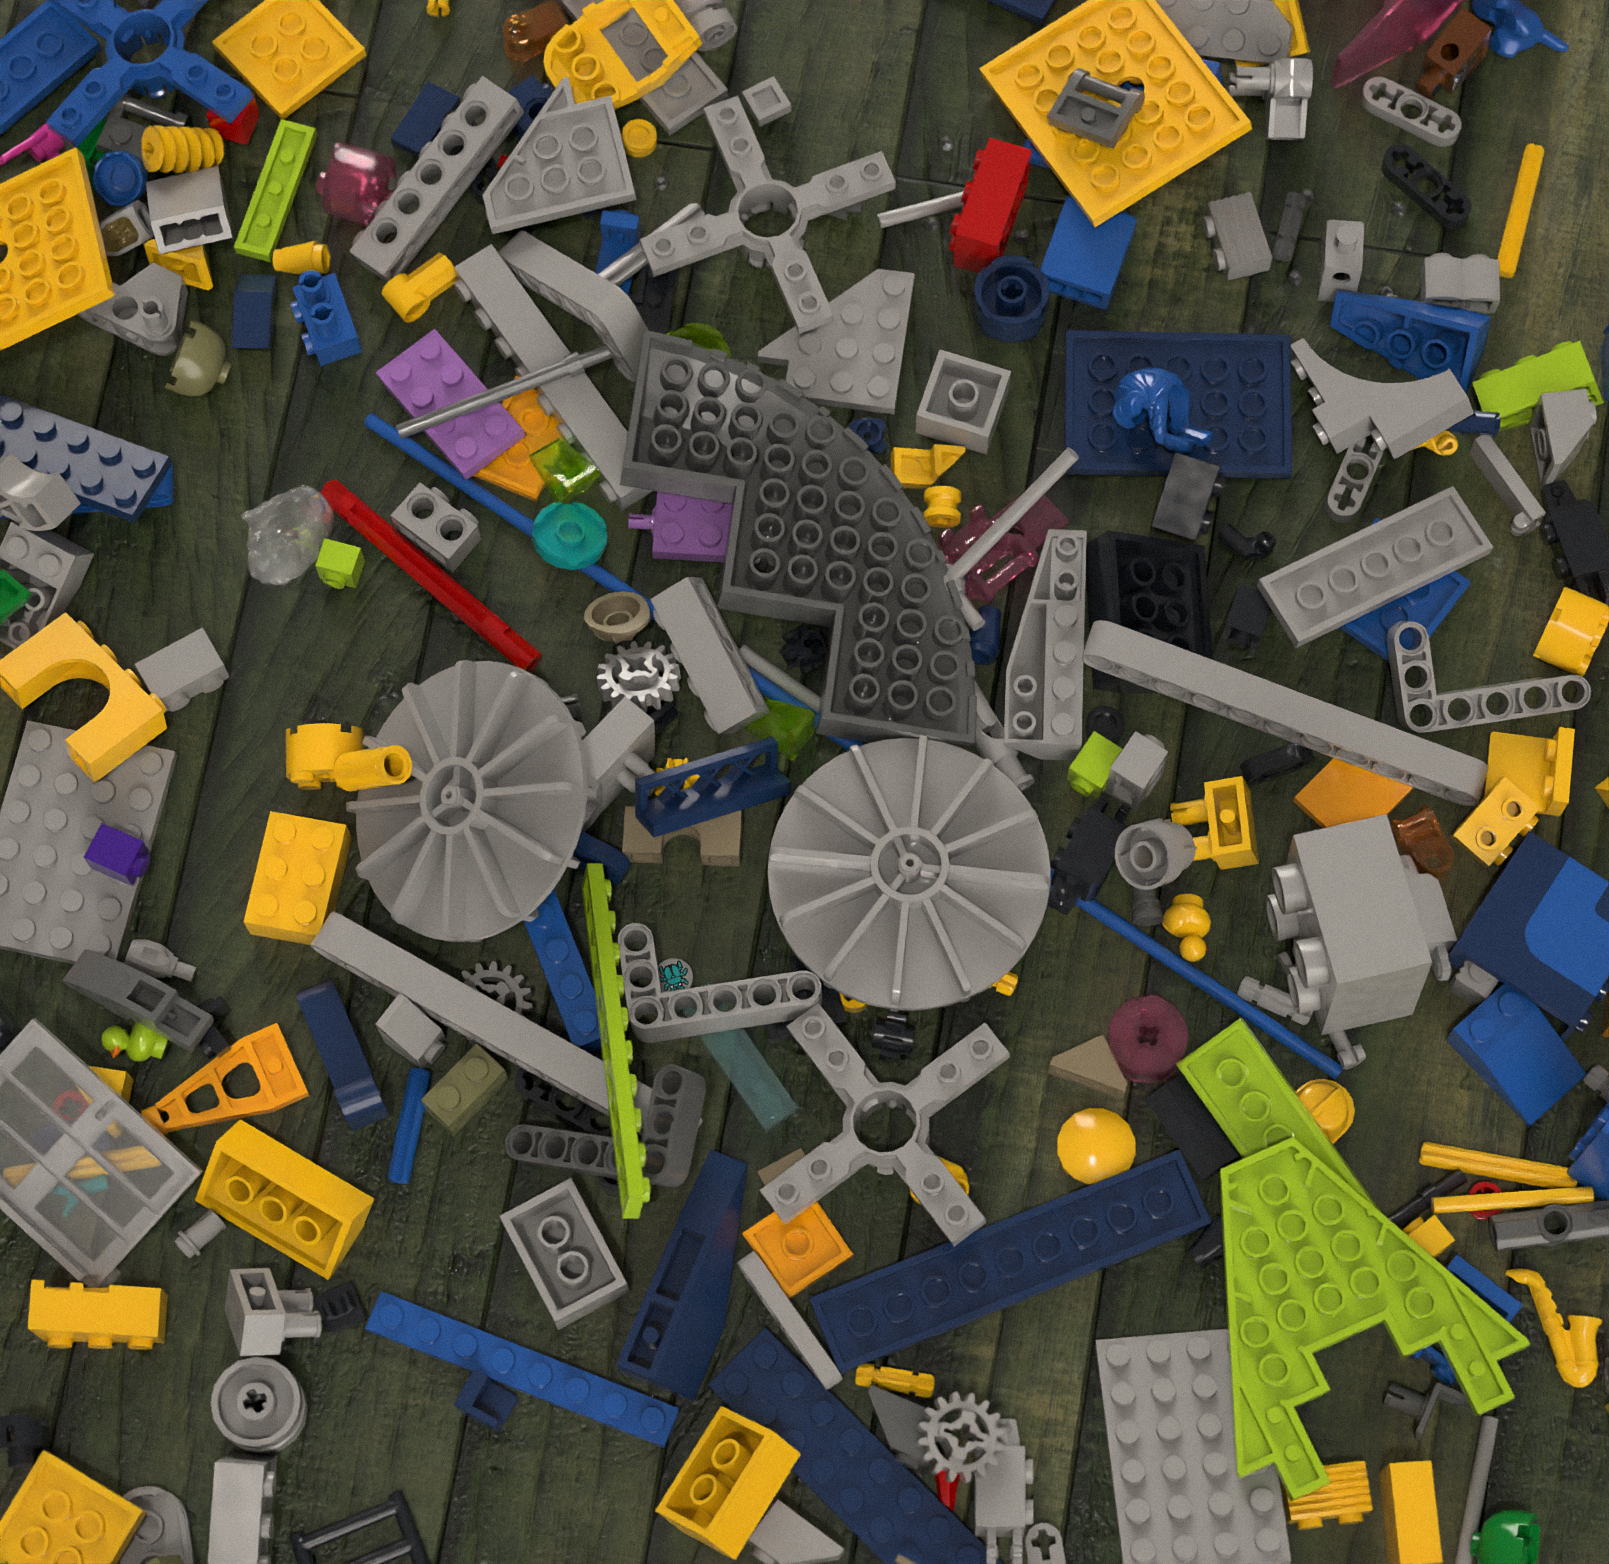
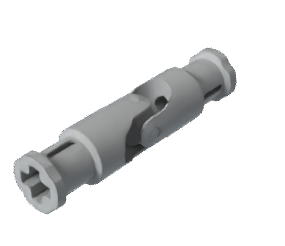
M974 679L975 696H977L974 746L981 758L984 760L988 758L993 761L994 766L1004 773L1022 792L1029 788L1035 780L1031 774L1026 773L1018 760V750L1004 745V728Z

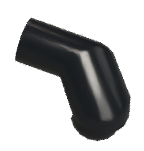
M1232 524L1226 525L1217 536L1241 559L1266 558L1273 553V548L1276 545V539L1270 532L1263 531L1256 537L1245 538Z

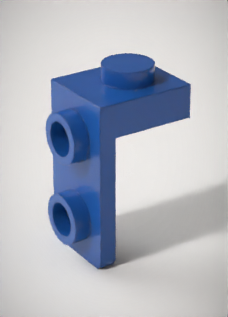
M626 210L602 211L600 221L602 243L596 274H599L640 242L641 227L639 216L633 215ZM633 275L618 286L627 295L630 294Z

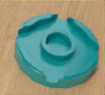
M556 502L542 509L535 518L532 542L535 551L544 561L551 565L568 570L582 569L597 562L605 552L607 527L604 519L594 509L583 503L572 502V505H562V502Z

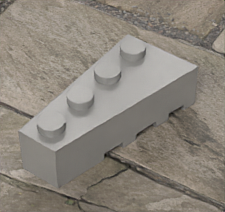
M229 1452L215 1462L207 1564H271V1557L267 1555L268 1541L273 1532L274 1517L272 1504L276 1490L278 1456Z

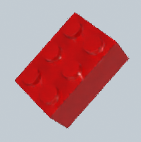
M990 137L985 150L978 149L973 164V171H975L972 182L967 181L961 199V202L964 203L961 214H955L950 229L952 238L949 251L954 252L953 266L979 274L981 270L983 271L991 264V261L1004 255L1029 183L1031 149Z

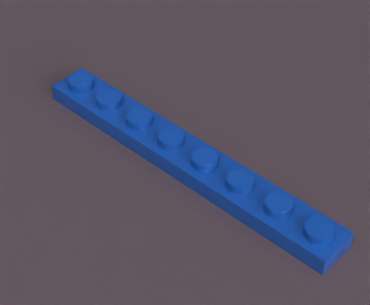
M382 1291L365 1328L368 1332L464 1370L473 1372L475 1369L488 1376L492 1381L662 1448L666 1447L680 1409Z

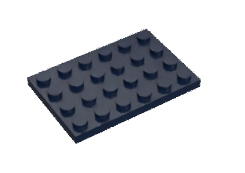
M1066 330L1065 450L1068 447L1077 453L1079 459L1064 474L1168 476L1177 451L1169 450L1163 444H1159L1154 440L1149 425L1148 412L1143 422L1133 429L1120 426L1112 416L1116 387L1120 380L1128 373L1148 367L1161 368L1177 374L1183 381L1184 387L1190 390L1191 424L1196 428L1213 432L1212 439L1208 441L1206 446L1193 445L1191 452L1185 454L1222 465L1220 473L1227 475L1226 478H1291L1290 334ZM1168 401L1166 431L1173 434L1170 431L1171 419L1169 413L1171 405Z

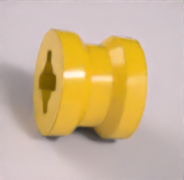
M950 486L927 488L924 491V501L927 503V510L924 511L923 515L928 525L937 528H948L960 524L961 513L957 510V505L961 502V491Z

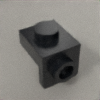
M222 996L215 1000L213 998L207 999L197 1006L212 1015L214 1019L213 1024L231 1011V1008ZM212 1024L198 1045L208 1058L214 1055L220 1058L230 1051L231 1047Z

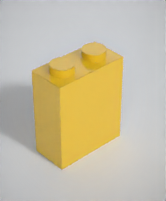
M1431 1461L1389 1463L1379 1473L1388 1564H1440L1442 1562Z

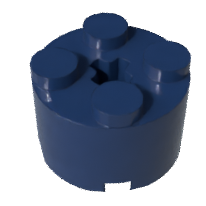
M1007 255L991 261V264L978 274L974 287L973 313L982 334L1003 342H1018L1035 337L1042 327L1047 314L1049 299L1048 279L1043 271L1041 272L1034 266V262L1022 256Z

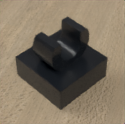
M352 1282L314 1297L329 1336L367 1321Z

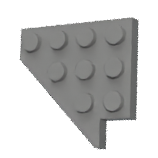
M1155 0L1198 55L1270 63L1274 59L1290 58L1294 27L1273 0Z
M565 77L561 80L483 194L492 234L636 200L611 96L575 104L569 78Z
M885 269L875 270L829 302L834 315L833 322L800 334L796 326H794L759 350L758 362L788 366L786 382L803 392V397L814 404L895 414L915 273Z

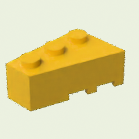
M31 1280L28 1329L43 1341H48V1347L72 1348V1342H88L89 1348L111 1349L113 1342L128 1343V1348L149 1350L153 1349V1343H165L168 1295L161 1288L109 1285L108 1288H83L84 1283L70 1282V1287H46L44 1285L45 1280Z

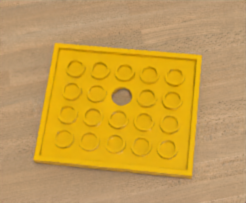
M1088 0L979 68L982 78L1094 227L1102 224L1252 130L1251 121L1155 0ZM1077 68L1089 71L1090 76L1118 87L1126 81L1133 84L1142 83L1144 86L1145 99L1143 106L1138 113L1133 115L1114 149L1048 123V113ZM1086 90L1080 92L1116 107L1121 106L1118 102Z
M76 147L0 184V245L8 247L7 256L0 263L1 351L114 297L115 292L84 155Z

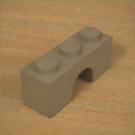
M635 804L634 807L625 806L622 853L630 862L663 864L664 848L667 842L678 835H689L695 838L701 845L700 857L702 865L740 867L742 811H736L653 838L636 819Z

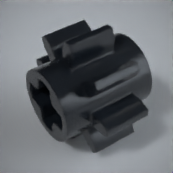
M803 623L794 628V630H790L782 635L786 643L779 650V653L783 655L789 669L791 667H800L802 674L813 670L814 667L825 663V658L822 655L827 648V643L820 633V629L808 630L806 623Z
M889 1011L887 1021L876 1019L871 1048L881 1050L879 1059L898 1063L900 1053L910 1055L915 1026L905 1024L907 1015Z

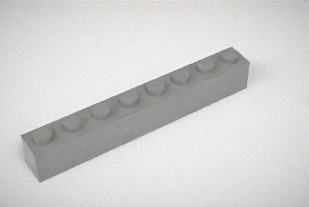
M492 244L454 267L457 281L453 284L457 293L464 302L470 300L477 309L474 311V315L485 331L490 328L497 339L494 342L505 359L509 357L513 359L518 366L515 368L518 378L564 361L563 356L571 354ZM585 373L572 378L571 375H567L535 388L538 394L536 401L540 409L547 417L552 414L559 425L556 428L559 435L568 446L573 443L580 453L577 455L581 466L588 474L595 473L601 482L598 484V487L608 503L611 504L615 501L620 510L623 511L653 492L652 490L620 485L628 432Z

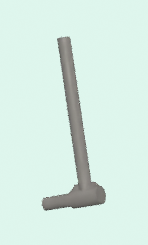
M1068 447L954 565L946 564L948 572L944 575L945 586L948 581H955L963 603L960 609L965 621L973 631L981 628L985 624V620L965 596L964 575L1079 459L1077 453Z

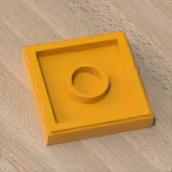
M815 1202L786 1225L774 1211L742 1233L752 1251L758 1255L789 1300L853 1257V1253L818 1202Z

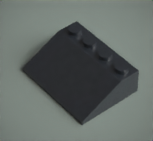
M1110 530L1086 544L1089 631H1091L1095 621H1109L1213 660L1205 546ZM1092 668L1093 689L1124 694L1158 693Z

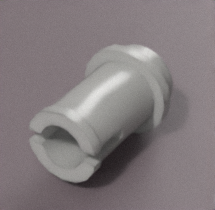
M209 1209L206 1214L184 1233L180 1230L178 1232L179 1237L174 1240V1243L190 1259L195 1254L197 1256L201 1255L199 1250L227 1227Z

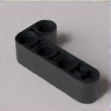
M523 1068L517 1071L515 1084L521 1099L527 1104L576 1132L612 1137L611 1126L604 1131H598L592 1127L593 1120L597 1116L605 1114L580 1100L575 1109L571 1111L560 1110L558 1108L559 1101L562 1097L569 1094L540 1078L544 1089L551 1092L548 1100L546 1092L539 1087L534 1086L529 1091L526 1082L528 1080L535 1082L538 1078L537 1076ZM597 1176L603 1192L614 1198L620 1197L618 1184H610L605 1180V1177Z

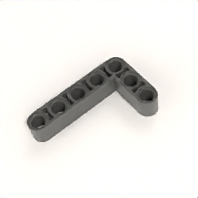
M674 1064L662 1067L656 1074L641 1141L645 1144L646 1151L645 1166L642 1167L643 1177H648L652 1185L677 1187L688 1176L706 1093V1084L700 1074ZM525 1124L513 1127L506 1137L505 1148L507 1154L513 1159L537 1167L617 1179L612 1137Z

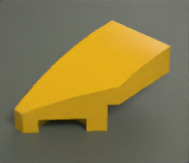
M934 444L931 450L894 447L890 453L891 471L903 485V488H930L963 456L965 446Z

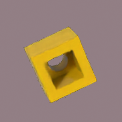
M1433 1215L1426 1222L1420 1216L1402 1230L1434 1259L1447 1250L1455 1241L1436 1215Z

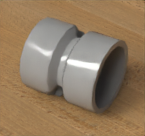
M674 0L700 36L703 44L698 48L699 51H709L718 48L735 35L737 24L728 8L723 6V0Z

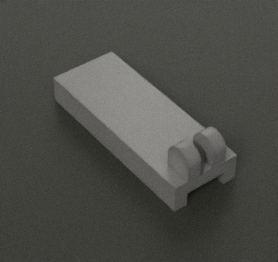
M1479 436L1474 440L1469 454L1514 515V520L1510 526L1511 533L1515 536L1528 534L1540 526L1538 519L1545 516L1546 512L1491 436Z

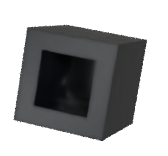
M1239 584L1221 638L1227 639L1228 643L1236 648H1253L1257 650L1272 611L1260 591Z

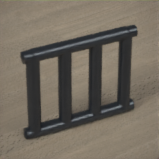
M397 1490L388 1496L389 1501L307 1535H304L303 1532H298L289 1536L297 1564H315L311 1550L395 1516L403 1539L343 1564H387L408 1554L413 1564H430V1561L402 1490Z

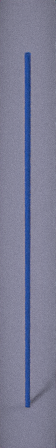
M370 413L367 416L364 425L532 538L534 521L472 479L465 480L454 467L411 438L401 439L396 428L375 414ZM596 563L587 568L578 569L612 593L624 591L641 595L648 604L650 618L656 622L653 615L655 608L651 600ZM747 665L762 694L816 730L818 712ZM826 736L847 751L853 745H865L857 740ZM1052 870L1050 871V883L1054 874ZM1079 900L1076 906L1336 1080L1343 1070L1341 1064L1097 900L1087 902Z

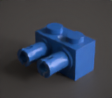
M314 270L302 273L299 277V285L292 287L296 301L290 302L297 324L305 322L308 332L301 334L308 355L316 353L318 362L322 366L361 353L360 342L335 273L324 277Z

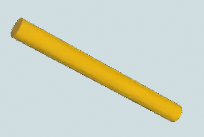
M1588 1186L1431 1198L1432 1213L1436 1214L1549 1206L1552 1204L1591 1203L1594 1201L1593 1188Z

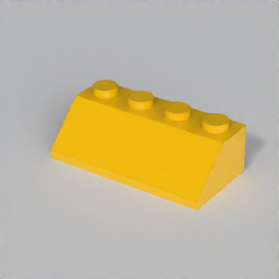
M240 1119L216 1141L195 1201L329 1280L363 1229L374 1198Z

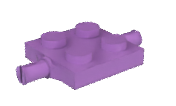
M657 491V501L652 515L629 513L628 529L651 530L653 537V559L724 562L732 504Z

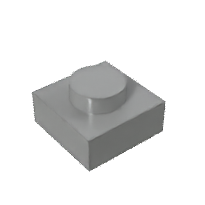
M774 76L742 91V99L759 127L791 112V104Z

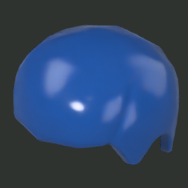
M111 151L104 154L96 163L92 180L96 193L109 205L127 206L139 200L146 192V182L149 181V177L139 157L127 151Z

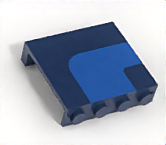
M1529 831L1514 851L1448 954L1450 966L1458 970L1465 959H1467L1565 1023L1564 1027L1566 1028L1560 1037L1562 1040L1565 1041L1574 1030L1581 1033L1594 1014L1588 1010L1593 1000L1600 1003L1609 990V982L1606 980L1609 976V882Z

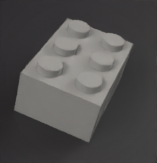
M571 1178L499 1216L558 1330L630 1292L626 1280Z

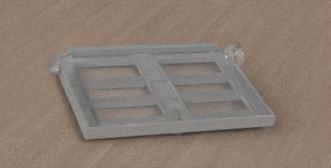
M34 1018L0 1054V1209L79 1282L82 1281L89 1288H108L122 1274L117 1269L118 1265L203 1171L40 1021Z

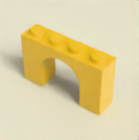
M65 612L0 660V687L21 709H24L56 684L69 679H90L107 688L110 696L104 709L65 739L70 759L96 783L167 729L164 717L166 708L157 695L154 693L148 695L141 688L142 684L133 671L130 669L124 671L117 664V658L105 644L99 646L93 640V634L81 620L75 622Z

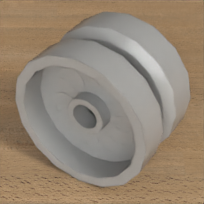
M262 1357L239 1360L227 1368L214 1385L210 1403L214 1422L222 1434L246 1452L258 1454L280 1451L295 1441L305 1426L308 1413L306 1393L296 1377L288 1368L275 1360ZM259 1401H267L262 1403L264 1409L257 1413L255 1405Z

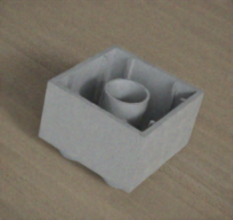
M1387 814L1293 835L1286 865L1273 867L1272 869L1275 894L1266 895L1265 905L1274 939L1281 941L1293 938L1296 966L1287 968L1286 976L1291 1001L1296 1013L1302 1014L1314 1011L1321 1035L1413 1015L1431 968L1432 960Z

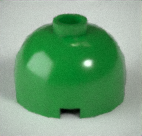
M1505 1510L1493 1514L1484 1523L1481 1533H1473L1470 1555L1477 1557V1564H1537L1540 1547V1524H1534L1533 1522L1539 1517L1538 1514L1514 1510Z

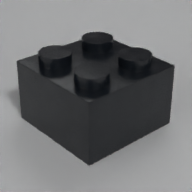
M1176 452L1152 526L1193 540L1198 539L1200 533H1208L1215 513L1208 510L1212 496L1220 497L1227 476L1220 473L1222 465Z

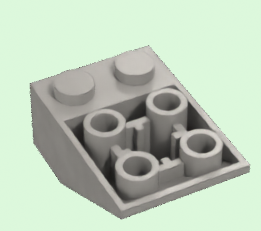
M11 522L0 546V571L4 569L29 590L31 596L28 603L2 622L0 641L16 649L60 617L80 588L94 553L51 530H25L19 528V522Z

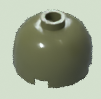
M191 319L188 325L194 329L193 334L184 333L169 371L172 372L171 376L175 377L174 382L166 380L164 389L176 394L195 397L208 393L216 382L223 384L231 363L225 361L227 348L223 338L217 331Z

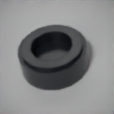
M1100 706L1089 713L1085 725L1088 738H1090L1094 731L1114 744L1122 737L1124 719L1118 710L1109 706Z

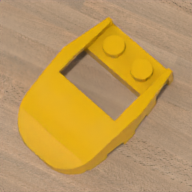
M604 0L597 5L592 2L581 10L583 15L571 26L566 24L552 37L544 53V68L555 88L563 78H569L575 104L611 96L614 110L663 85L703 43L674 0ZM632 8L667 55L659 69L639 82H636L601 32Z

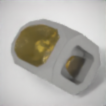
M139 200L113 213L99 223L106 256H120L154 236L149 210Z

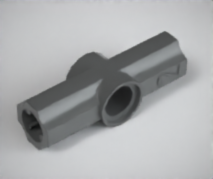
M1609 1200L1568 1206L1552 1204L1544 1209L1492 1215L1489 1217L1491 1243L1494 1246L1495 1252L1542 1245L1545 1247H1555L1565 1242L1609 1237ZM1552 1217L1557 1219L1562 1227L1561 1234L1554 1235L1549 1233L1544 1227V1218Z

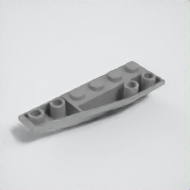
M1048 529L1006 669L1004 745L1042 760L1074 761L1082 746L1084 667L1082 655L1084 652L1087 531Z

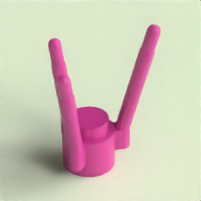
M44 124L27 140L1 155L0 166L26 150L36 161L41 162L43 159L48 161L60 155L59 151L64 148V142L60 136L48 128L47 124Z

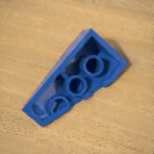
M1338 289L1330 326L1365 349H1372L1390 361L1389 364L1398 370L1402 368L1419 380L1435 376L1450 369L1467 395L1485 351L1492 316L1452 306Z

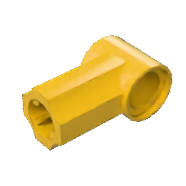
M439 252L409 275L401 273L393 277L384 286L381 295L405 323L413 322L427 311L430 301L457 281L454 266L445 255Z

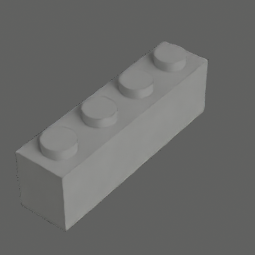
M686 577L650 599L655 608L653 611L654 618L663 630H666L672 641L670 644L671 652L675 659L684 665L689 675L687 678L688 685L694 695L700 697L706 709L704 711L705 719L714 731H717L718 734H734L770 713L703 578Z

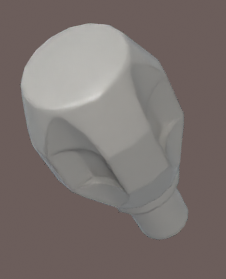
M147 939L132 940L124 964L153 978H172L173 975L192 981L196 967L178 961V957L173 956L174 954L162 944Z

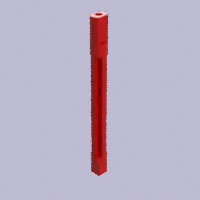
M337 479L325 483L318 496L323 502L471 627L492 647L497 649L516 667L527 672L533 670L542 659V654L367 506L353 492L348 490Z

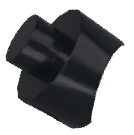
M27 1414L1 1416L0 1454H8V1467L25 1468L34 1466L36 1463V1452L50 1447L49 1426L44 1419L34 1420Z

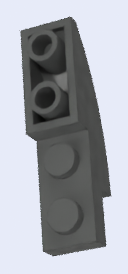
M89 950L83 951L62 980L63 984L125 1020L129 1021L131 1018L190 1053L194 1051L214 1022L212 1015L179 997L177 990L131 966Z

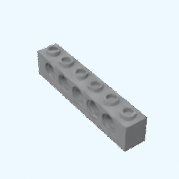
M484 76L466 90L463 102L454 113H450L444 119L441 131L432 142H428L422 148L419 160L413 168L400 177L397 189L391 197L378 206L375 211V218L366 230H361L354 238L349 252L360 265L386 283L407 269L525 113L515 97ZM486 116L485 121L481 125L472 126L476 118ZM464 145L463 150L459 154L450 155L451 150L455 146ZM442 174L441 179L436 184L427 185L432 176ZM419 203V207L414 213L405 214L410 205ZM397 232L394 241L387 244L383 243L388 234Z

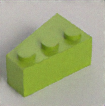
M1572 341L1559 343L1549 353L1539 357L1536 355L1523 357L1513 367L1503 371L1500 369L1487 371L1479 377V380L1472 382L1482 411L1500 413L1501 424L1499 431L1528 424L1541 394L1586 389L1588 400L1594 402L1595 405L1604 403L1580 341L1575 343Z

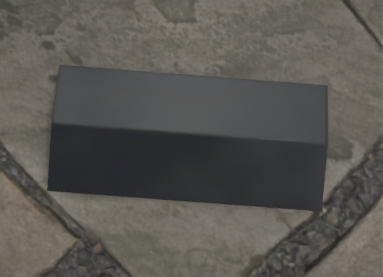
M1183 1074L1167 1082L1145 1098L1202 1181H1207L1222 1168L1231 1165L1240 1156V1153Z

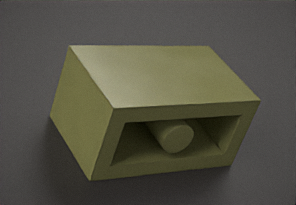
M476 1043L421 1099L425 1110L454 1137L509 1079L505 1069Z

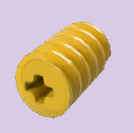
M150 125L142 134V161L148 172L160 170L162 173H169L172 170L174 173H182L183 171L188 173L218 166L224 156V145L221 135L214 128H178L176 126Z

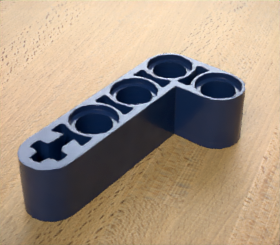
M330 978L295 993L335 1089L334 1092L352 1131L390 1116L333 979Z

